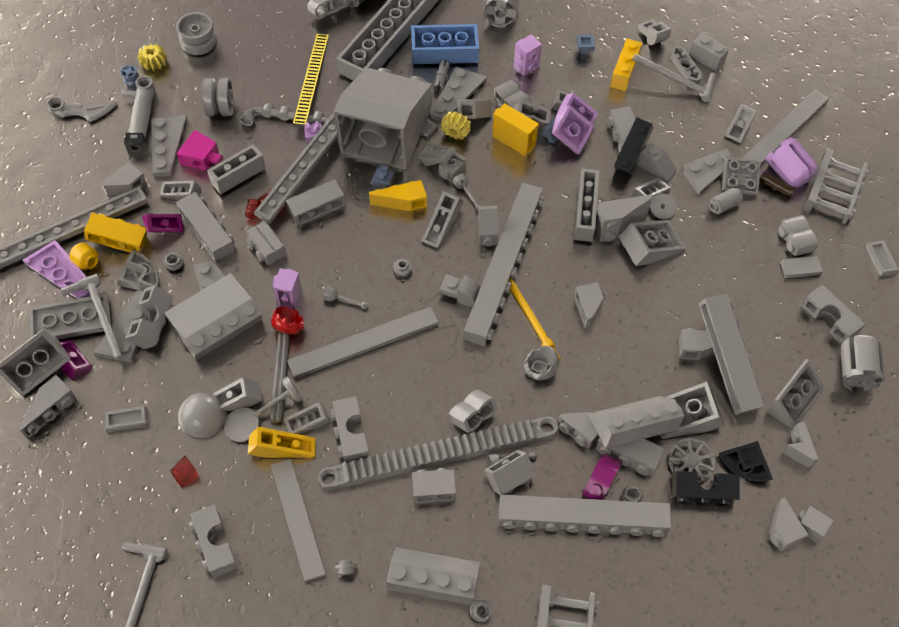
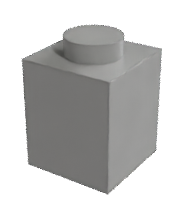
M812 506L806 511L801 510L797 516L808 534L807 537L815 543H818L825 536L833 522L831 518Z

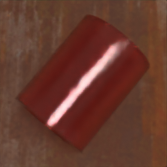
M248 200L245 211L247 218H257L254 212L260 205L259 200Z

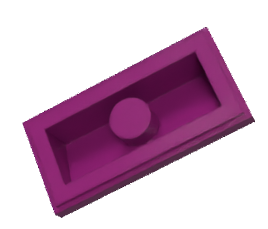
M145 214L142 216L147 232H183L182 214Z
M72 340L61 342L71 358L61 368L71 380L76 379L92 368L90 362Z

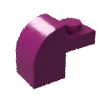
M604 453L594 468L582 495L590 499L604 500L623 463Z

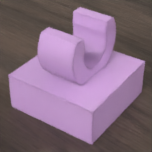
M316 121L313 124H309V122L304 124L306 142H310L322 127L321 123Z

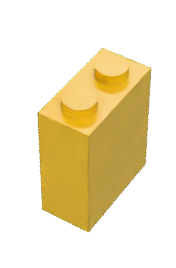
M505 103L500 108H497L493 114L492 137L526 157L536 146L539 123Z

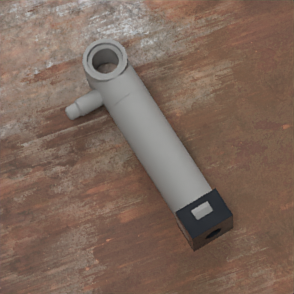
M146 75L136 79V91L122 92L123 97L135 98L129 131L125 133L124 138L127 152L133 154L146 153L147 128L152 101L156 95L153 80Z

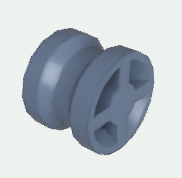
M133 65L122 67L120 74L124 84L129 87L136 86V79L139 78L137 68Z

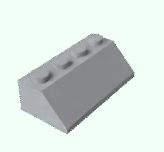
M658 396L589 413L588 416L605 448H610L678 430L685 415L675 399Z
M396 547L387 576V590L472 605L480 562Z

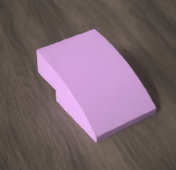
M574 92L565 96L558 110L552 134L576 154H579L594 128L593 122L598 112Z

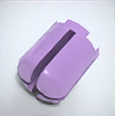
M792 137L780 143L781 146L774 154L771 151L766 157V161L780 178L795 188L809 182L818 170L817 163L801 144Z

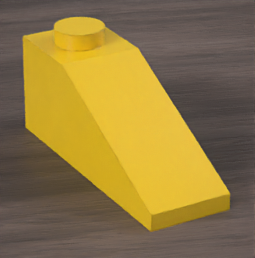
M257 427L249 435L248 455L264 458H314L316 438Z

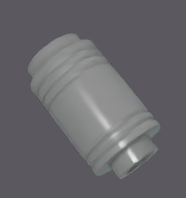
M731 188L712 197L709 203L710 210L720 214L739 205L743 200L742 192L738 188Z

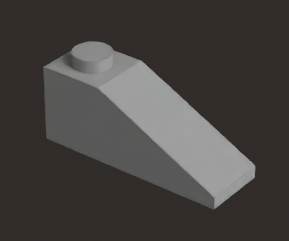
M445 191L442 192L422 242L435 248L440 247L464 201L461 198Z

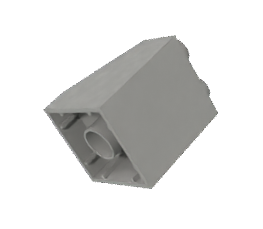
M365 67L341 94L334 109L341 154L407 170L432 107V84L427 83L426 80L418 76L407 78L395 75L386 68L375 70Z

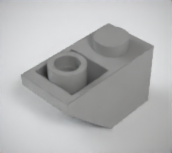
M457 99V113H462L463 116L468 117L467 119L491 117L492 99Z
M128 162L109 178L105 179L101 185L105 194L109 197L118 196L138 186L142 189L147 183L143 173Z
M591 412L561 414L558 419L559 429L563 433L575 438L579 445L590 449L599 438L588 416Z

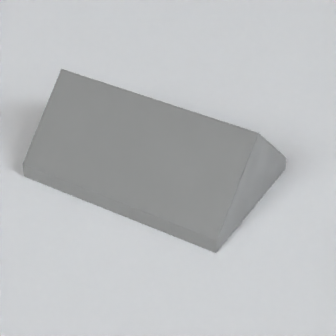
M42 329L0 362V375L23 397L71 358L60 341Z
M805 359L767 411V413L790 429H793L802 420L825 389L809 359Z

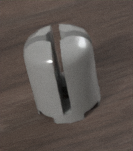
M487 0L484 10L485 18L487 17L493 26L506 27L507 24L515 21L519 0Z
M856 335L845 339L840 348L843 385L851 390L852 386L864 387V391L880 388L881 382L885 381L883 352L880 341L869 335Z

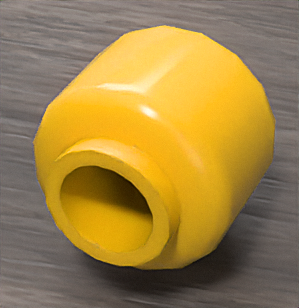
M79 243L73 246L69 256L70 261L81 270L94 268L98 263L99 257L98 252L87 243Z

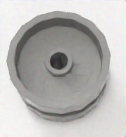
M191 12L179 18L176 23V31L179 36L180 45L185 52L192 55H202L214 48L216 45V35L213 22L208 15L201 12Z
M204 78L202 98L205 115L207 117L216 116L220 112L222 116H232L234 100L231 79L220 78L217 84L214 78Z

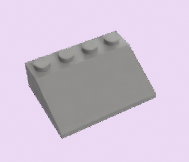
M231 273L164 312L196 361L262 321L263 316L254 300Z

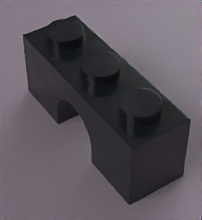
M636 117L614 164L615 170L632 176L639 161L641 150L647 144L654 129L652 123Z
M672 472V497L678 498V502H691V498L699 499V503H712L713 499L720 500V504H733V501L740 500V474H714L713 485L707 490L699 485L697 472Z

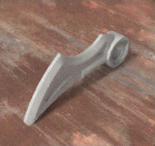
M58 96L51 97L47 101V107L51 114L59 115L62 118L77 115L84 117L89 123L103 117L117 106L115 101L98 105L65 103ZM54 104H61L58 108H52Z

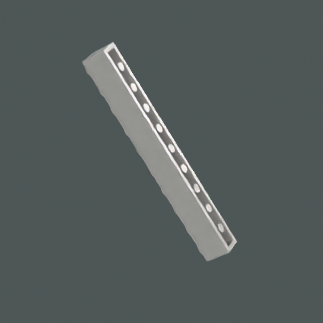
M526 183L521 184L464 328L463 340L486 346L487 340L491 341L494 333L492 327L494 324L497 325L500 317L498 311L503 309L506 298H504L505 293L509 294L512 283L509 282L510 278L514 279L516 276V264L521 263L523 253H521L522 248L526 249L527 235L532 234L534 227L532 222L537 220L539 214L538 206L542 207L544 196H542L543 188Z

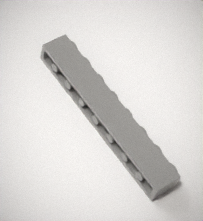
M500 495L498 526H503L505 529L524 527L526 530H536L537 528H546L547 531L565 529L572 533L583 530L592 534H598L602 531L609 532L612 535L631 533L633 536L652 534L654 537H663L671 529L670 503Z

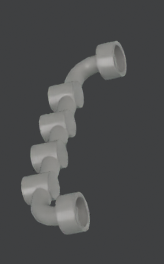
M266 103L264 108L253 107L248 111H243L239 121L245 126H251L255 119L254 114H262L266 118L275 116L283 121L288 119L294 120L295 113L291 112V109L287 106H282L281 110H275L272 104ZM316 111L314 116L308 115L307 122H312L313 124L318 121L321 124H325L329 118H325L322 112Z

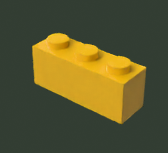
M626 38L612 75L610 87L622 91L627 90L637 64L632 59L635 54L640 56L642 42Z
M93 212L84 229L85 240L131 253L132 249L141 253L147 240V230L142 225H134L122 219H113L104 214Z

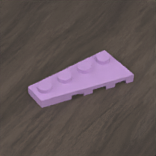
M56 240L23 259L25 265L60 288L79 282L78 280L86 278L81 269L70 261L69 255ZM82 289L70 293L76 299L91 296L89 291Z

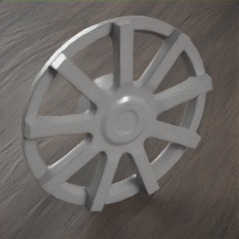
M686 438L680 440L672 447L668 459L669 467L672 472H675L672 462H683V466L676 471H682L685 468L688 469V472L695 470L700 478L698 483H702L712 475L715 469V455L704 441ZM691 442L700 444L695 452L692 451ZM687 443L688 453L682 450L679 445ZM702 447L709 453L703 456L698 455ZM675 449L684 456L683 458H672ZM711 458V466L702 463L701 460ZM699 466L709 470L705 477L700 472Z

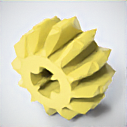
M150 43L149 46L144 45L143 49H139L137 58L142 68H145L147 71L152 69L155 72V69L161 70V66H166L167 55L162 46Z
M456 111L448 112L441 121V130L444 131L445 135H449L450 138L463 140L470 131L471 121L467 120L468 117L463 116L462 113L459 114Z

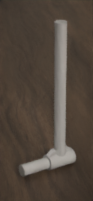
M637 54L634 55L633 61L699 92L703 102L711 100L717 76L716 73H710L707 84L700 86Z
M91 275L78 280L79 282L61 288L63 296L80 289L90 292L115 360H121L123 358L97 291V287L101 283L98 275Z
M124 542L122 550L142 554L148 560L126 627H135L155 564L165 560L168 550L164 547L149 544L140 545Z

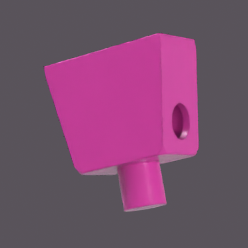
M197 130L191 133L177 152L180 165L204 171L208 170L212 163L219 164L223 161V155L219 154L217 143Z

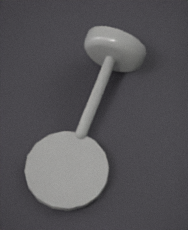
M288 376L282 381L287 391L256 412L249 408H238L227 416L224 422V431L230 440L237 443L248 441L249 435L259 427L258 416L288 395L295 402L303 400Z

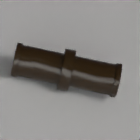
M763 171L759 178V182L768 185L773 191L777 190L789 198L796 189L781 181V178H776L766 171Z

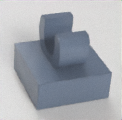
M593 34L577 35L578 52H582L581 55H588L589 51L595 50Z
M555 118L544 129L540 130L542 136L547 137L549 143H555L558 140L552 134Z
M381 165V167L377 168L372 178V184L382 188L390 187L395 177V172Z

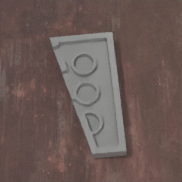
M456 67L431 110L430 119L441 122L448 112H457V99H468L472 94H475L478 91V87L487 81V77Z
M186 115L151 119L152 174L154 178L172 176L177 159L176 154L181 145V136L184 134V126L188 120Z
M141 290L136 291L112 325V330L123 356L119 361L133 363L139 347L125 339L131 322L141 318L148 320L147 312L138 306L143 294ZM105 335L93 353L97 357L115 360Z

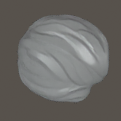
M541 346L539 349L532 350L524 361L525 373L534 380H546L552 377L559 368L558 354L554 348L548 346Z

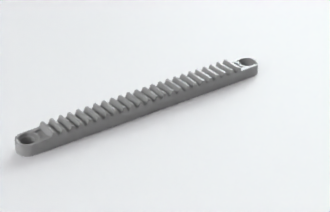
M542 417L534 420L527 419L525 422L519 421L517 424L511 423L508 426H497L494 429L488 428L486 431L480 430L478 433L472 432L461 437H449L447 440L432 441L430 444L424 443L422 446L416 445L405 450L402 448L399 451L393 450L391 453L385 452L383 455L376 454L374 457L368 456L366 459L360 458L357 461L352 460L349 463L343 462L340 465L327 467L319 473L318 480L324 490H335L544 441L556 435L558 423L551 417ZM544 424H550L553 427V430L551 432H545L542 429V426ZM328 474L335 477V480L330 484L323 481L324 477Z

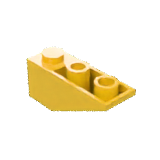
M421 180L369 192L370 205L405 211L427 207V195Z

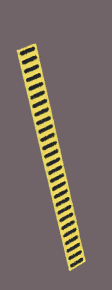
M316 34L293 123L306 124L329 35Z

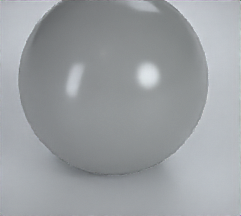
M206 392L189 396L182 403L178 413V422L182 431L188 436L197 439L208 438L218 433L223 428L227 418V411L220 408V405H222L220 399Z

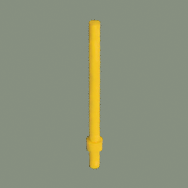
M510 278L509 282L512 283L510 290L541 339L542 346L554 348L556 351L554 342L548 338L513 278Z

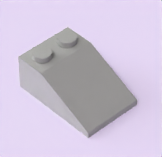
M652 194L598 203L595 230L599 242L617 239L630 223L644 221L647 218L651 205Z
M669 220L630 223L618 236L636 266L649 265L686 250L685 245Z
M708 382L667 396V398L676 400L685 416L678 430L660 435L662 439L704 433L725 426L714 391Z

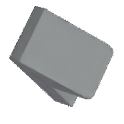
M741 104L725 136L741 143L751 128L750 125L757 111Z
M805 422L797 423L791 431V439L794 444L787 445L783 453L802 465L811 468L818 461V457Z

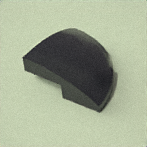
M758 441L719 453L723 463L734 474H740L746 480L755 482L773 480Z

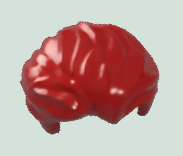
M286 306L274 309L271 317V324L274 330L294 335L304 328L303 316L300 317L299 311Z

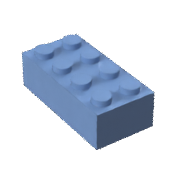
M477 24L411 25L412 64H439L442 60H445L444 63L446 61L449 63L479 62Z

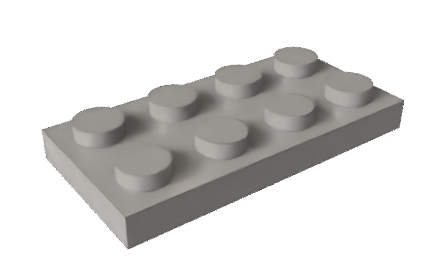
M101 294L99 296L111 325L109 297L107 294ZM91 296L29 307L30 339L42 329L57 339L104 331Z

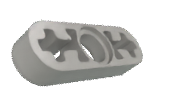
M673 47L670 59L682 77L699 85L702 78L699 68L683 47ZM682 64H688L690 67L685 68Z

